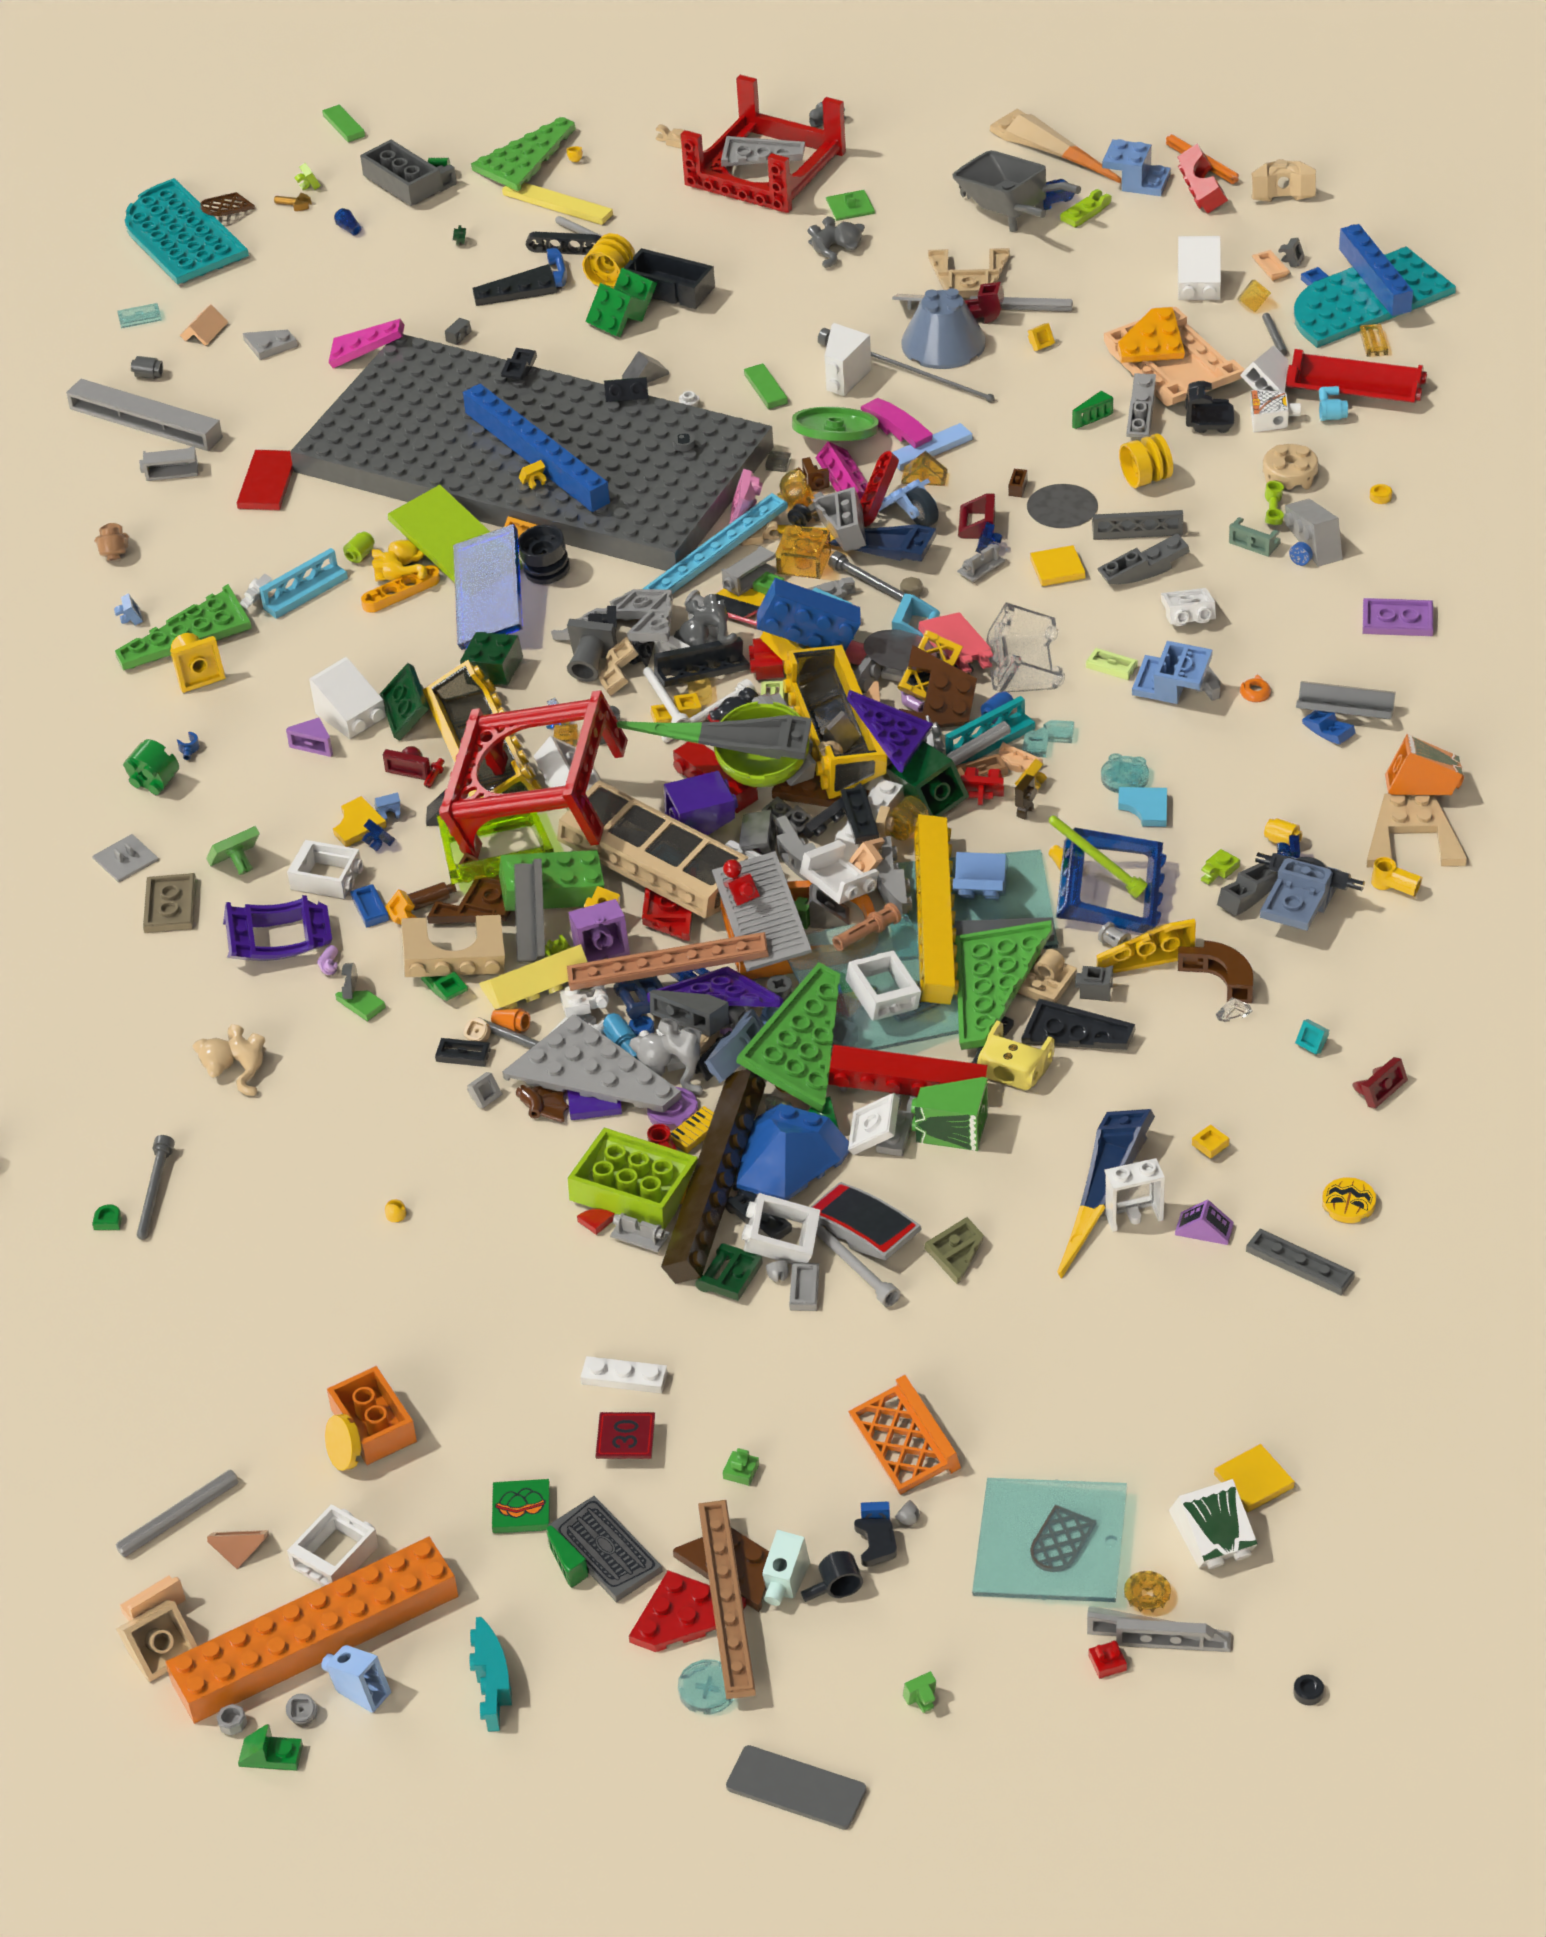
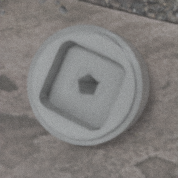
M296 1694L286 1704V1714L295 1724H308L316 1716V1703L307 1694Z

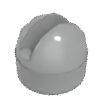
M776 1261L766 1265L767 1274L774 1282H778V1276H780L781 1281L787 1278V1261Z
M908 1500L897 1512L895 1518L905 1525H913L919 1519L920 1512L918 1507L911 1500Z

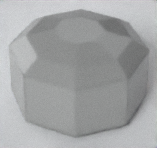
M234 1704L221 1708L216 1716L221 1732L231 1736L242 1732L247 1724L243 1708Z

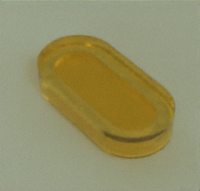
M710 678L687 682L688 694L696 693L701 706L707 705L712 701Z

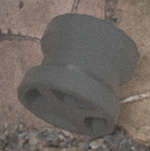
M775 975L768 980L767 989L783 998L784 1003L792 994V981L785 975Z

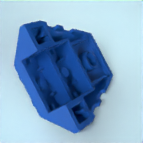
M781 1103L757 1116L754 1120L741 1158L737 1188L788 1201L807 1188L808 1182L814 1178L820 1179L823 1177L827 1169L832 1166L836 1168L841 1165L849 1154V1141L829 1117Z

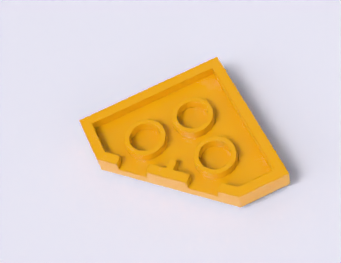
M1173 307L1152 308L1118 341L1117 349L1121 363L1184 359L1185 351Z

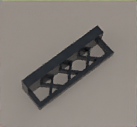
M740 636L737 637L734 643L728 645L714 641L654 654V674L664 687L750 670V663L743 655V640Z

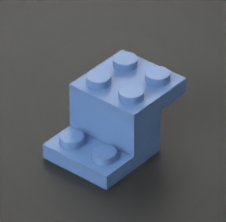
M1112 139L1102 161V168L1122 171V191L1161 196L1171 175L1170 167L1151 165L1152 144H1145L1143 142Z
M1167 641L1161 658L1149 655L1144 656L1132 687V695L1178 704L1184 687L1200 690L1213 656L1212 649Z
M956 852L955 879H953V890L963 899H975V895H983L988 900H999L1000 896H1005L1006 872L1009 863L1007 855Z

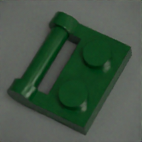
M722 1243L717 1248V1255L704 1275H702V1278L696 1280L695 1286L702 1292L711 1291L739 1301L763 1264L762 1256ZM731 1259L717 1280L714 1279L724 1262Z

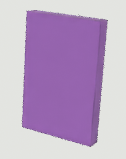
M1363 598L1362 634L1433 636V600Z

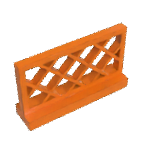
M906 1375L895 1379L897 1385L848 1411L853 1422L900 1495L949 1469L951 1474L961 1469L957 1453ZM894 1397L898 1398L897 1410L884 1407L886 1401ZM866 1412L875 1413L872 1423L861 1421L859 1416ZM881 1414L894 1416L891 1426L878 1424ZM900 1417L912 1420L909 1429L897 1427ZM875 1430L888 1432L885 1442L872 1439ZM893 1435H906L904 1445L891 1444ZM912 1437L925 1440L922 1449L909 1447ZM888 1450L901 1452L897 1462L885 1460ZM907 1453L919 1455L916 1465L903 1463ZM925 1456L937 1458L939 1461L938 1464L931 1468L922 1467ZM900 1470L913 1472L912 1478L900 1483L898 1480Z

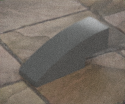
M1261 863L1239 872L1235 882L1221 888L1217 905L1235 916L1243 913L1272 890L1278 879V872L1270 870L1269 865Z

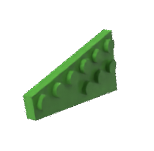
M229 584L222 587L223 591L217 595L213 593L208 595L206 601L200 605L193 604L166 620V625L161 628H152L149 630L150 634L144 638H135L115 650L116 658L123 671L171 655L170 650L173 640L183 633H193L200 640L214 636L216 640H220L224 637L252 629L249 618Z

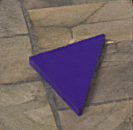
M849 690L847 700L897 770L902 773L931 733L934 724Z
M728 966L657 989L661 991L708 994L727 1001L728 1006L780 1007L783 1004V998ZM650 992L647 993L648 1002H650Z

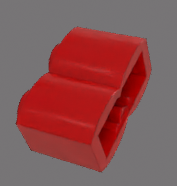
M754 638L753 645L749 646L750 659H754L750 660L751 674L756 673V680L784 678L782 659L760 638Z

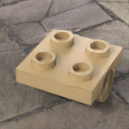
M1047 949L1043 955L1040 954L1018 994L1037 1001L1043 999L1057 1003L1076 977L1077 967L1065 964L1064 957L1058 951Z

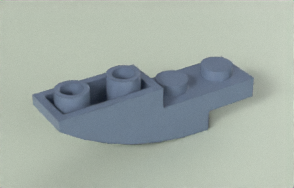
M754 1009L745 1012L730 1035L720 1040L705 1061L709 1072L716 1077L719 1083L741 1066L736 1063L737 1056L764 1026V1023Z

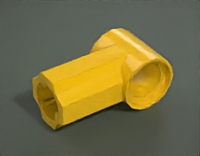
M1380 857L1374 862L1371 884L1379 890L1393 888L1415 897L1423 877L1397 868L1395 861L1391 858Z

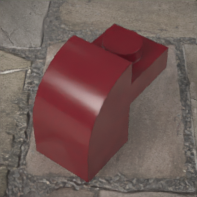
M1001 282L981 284L977 295L978 299L965 300V303L975 319L983 317L985 324L993 322L999 316L1004 301V291Z

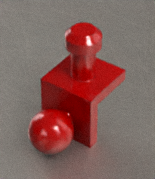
M731 859L725 862L723 872L732 879L723 882V884L730 889L736 906H739L760 895L751 874L743 873L740 875L742 870L741 864L737 860Z

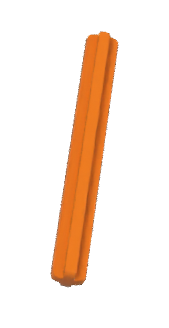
M1173 134L1166 137V145L1181 154L1193 147ZM1206 155L1212 166L1209 171L1231 184L1238 182V173Z

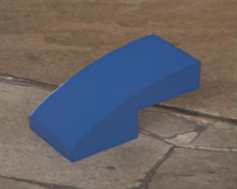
M1315 710L1302 719V723L1315 734L1339 745L1356 734L1354 725L1337 721L1334 712Z

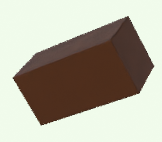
M1014 468L1008 485L1009 496H1023L1028 481L1027 470Z

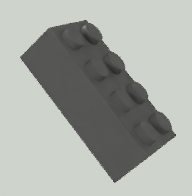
M392 139L360 155L363 176L410 206L418 204L420 201L442 190L440 169Z

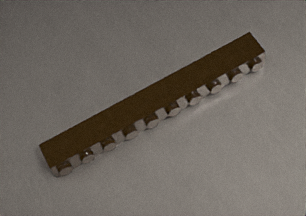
M748 1069L733 1072L725 1079L698 1162L668 1244L661 1268L675 1284L702 1278L766 1087L762 1077Z

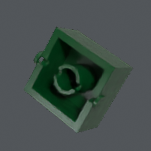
M476 632L460 659V664L469 660L474 667L476 665L480 667L485 675V680L490 679L493 685L508 686L523 658L518 635ZM464 667L462 671L465 682L476 683L470 676L467 667Z

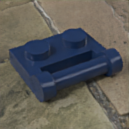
M657 976L618 982L613 986L616 995L621 997L624 1002L626 1013L630 1019H638L642 1014L650 1013V1002H648L647 993L663 988ZM635 991L641 1002H635L629 992Z

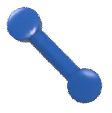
M557 248L546 249L548 263L550 265H557L558 271L553 272L556 288L564 287L567 282V271L562 254Z

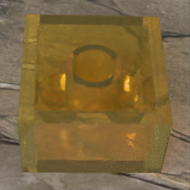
M787 525L776 550L777 574L821 579L831 553L830 530Z

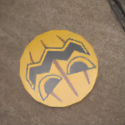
M1343 1177L1333 1180L1326 1185L1322 1195V1207L1329 1212V1216L1334 1220L1343 1223H1357L1366 1216L1367 1218L1370 1217L1374 1212L1376 1194L1373 1188L1365 1181L1357 1178Z

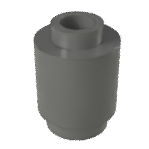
M136 356L135 360L131 362V372H134L135 377L155 379L162 376L163 362L157 358Z

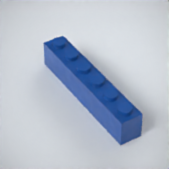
M1353 224L1340 228L1339 250L1391 316L1411 312L1413 290L1361 225Z

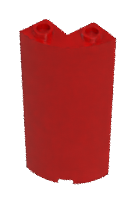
M1294 349L1292 365L1288 367L1285 386L1319 391L1321 387L1339 386V394L1416 403L1421 400V384H1426L1427 372L1424 371L1423 365H1418V368L1311 355L1305 354L1301 349Z

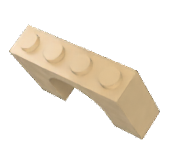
M501 915L476 916V941L468 948L458 951L443 950L431 943L428 938L426 917L401 918L404 976H447L453 972L458 976L504 974L505 953Z

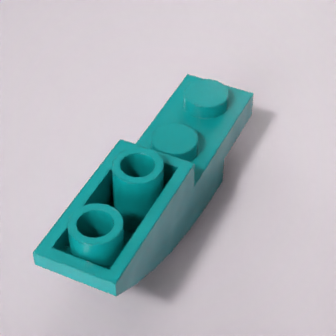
M476 1617V1627L470 1630L471 1647H475V1653H470L469 1663L470 1671L476 1672L477 1683H480L481 1695H485V1702H480V1719L486 1720L488 1732L500 1731V1706H512V1691L503 1649L491 1627L482 1617Z

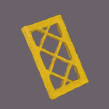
M926 630L918 648L925 651L924 648L927 642L931 641L936 644V648L926 650V652L929 654L939 652L943 661L954 666L963 646ZM949 649L953 651L949 660H946L942 650ZM907 667L897 688L902 692L925 701L927 692H925L923 687H927L929 681L921 683L917 674L921 673V671L910 670ZM911 675L915 676L918 685L912 686L907 684Z

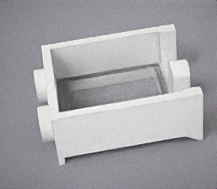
M1156 1158L1105 1169L1106 1210L1104 1213L1112 1232L1117 1231L1116 1214L1127 1212L1130 1222L1132 1224H1139L1141 1222L1139 1209L1152 1206L1158 1221L1164 1220L1165 1177Z

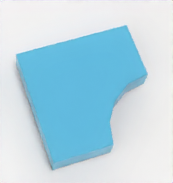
M1119 787L1118 810L1129 811L1135 814L1141 820L1142 826L1166 827L1167 788Z

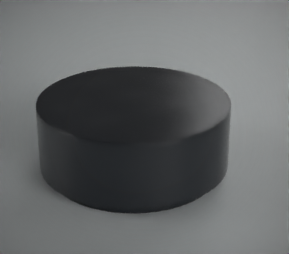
M1306 1674L1295 1680L1293 1694L1299 1703L1315 1705L1322 1700L1324 1685L1318 1677Z

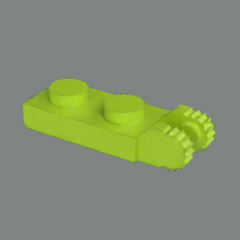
M1095 189V191L1093 190L1090 193L1089 197L1084 198L1062 212L1060 220L1077 228L1107 207L1112 201V196L1107 193L1102 195L1101 190Z

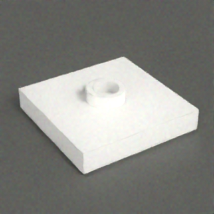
M895 1093L853 1112L848 1146L850 1153L853 1155L858 1154L894 1137L900 1099Z

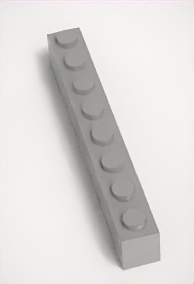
M80 379L66 392L71 410L182 444L195 446V448L209 451L223 438L220 420L85 379Z

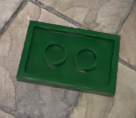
M409 663L400 670L379 694L384 702L385 713L393 737L399 741L429 710L415 667Z

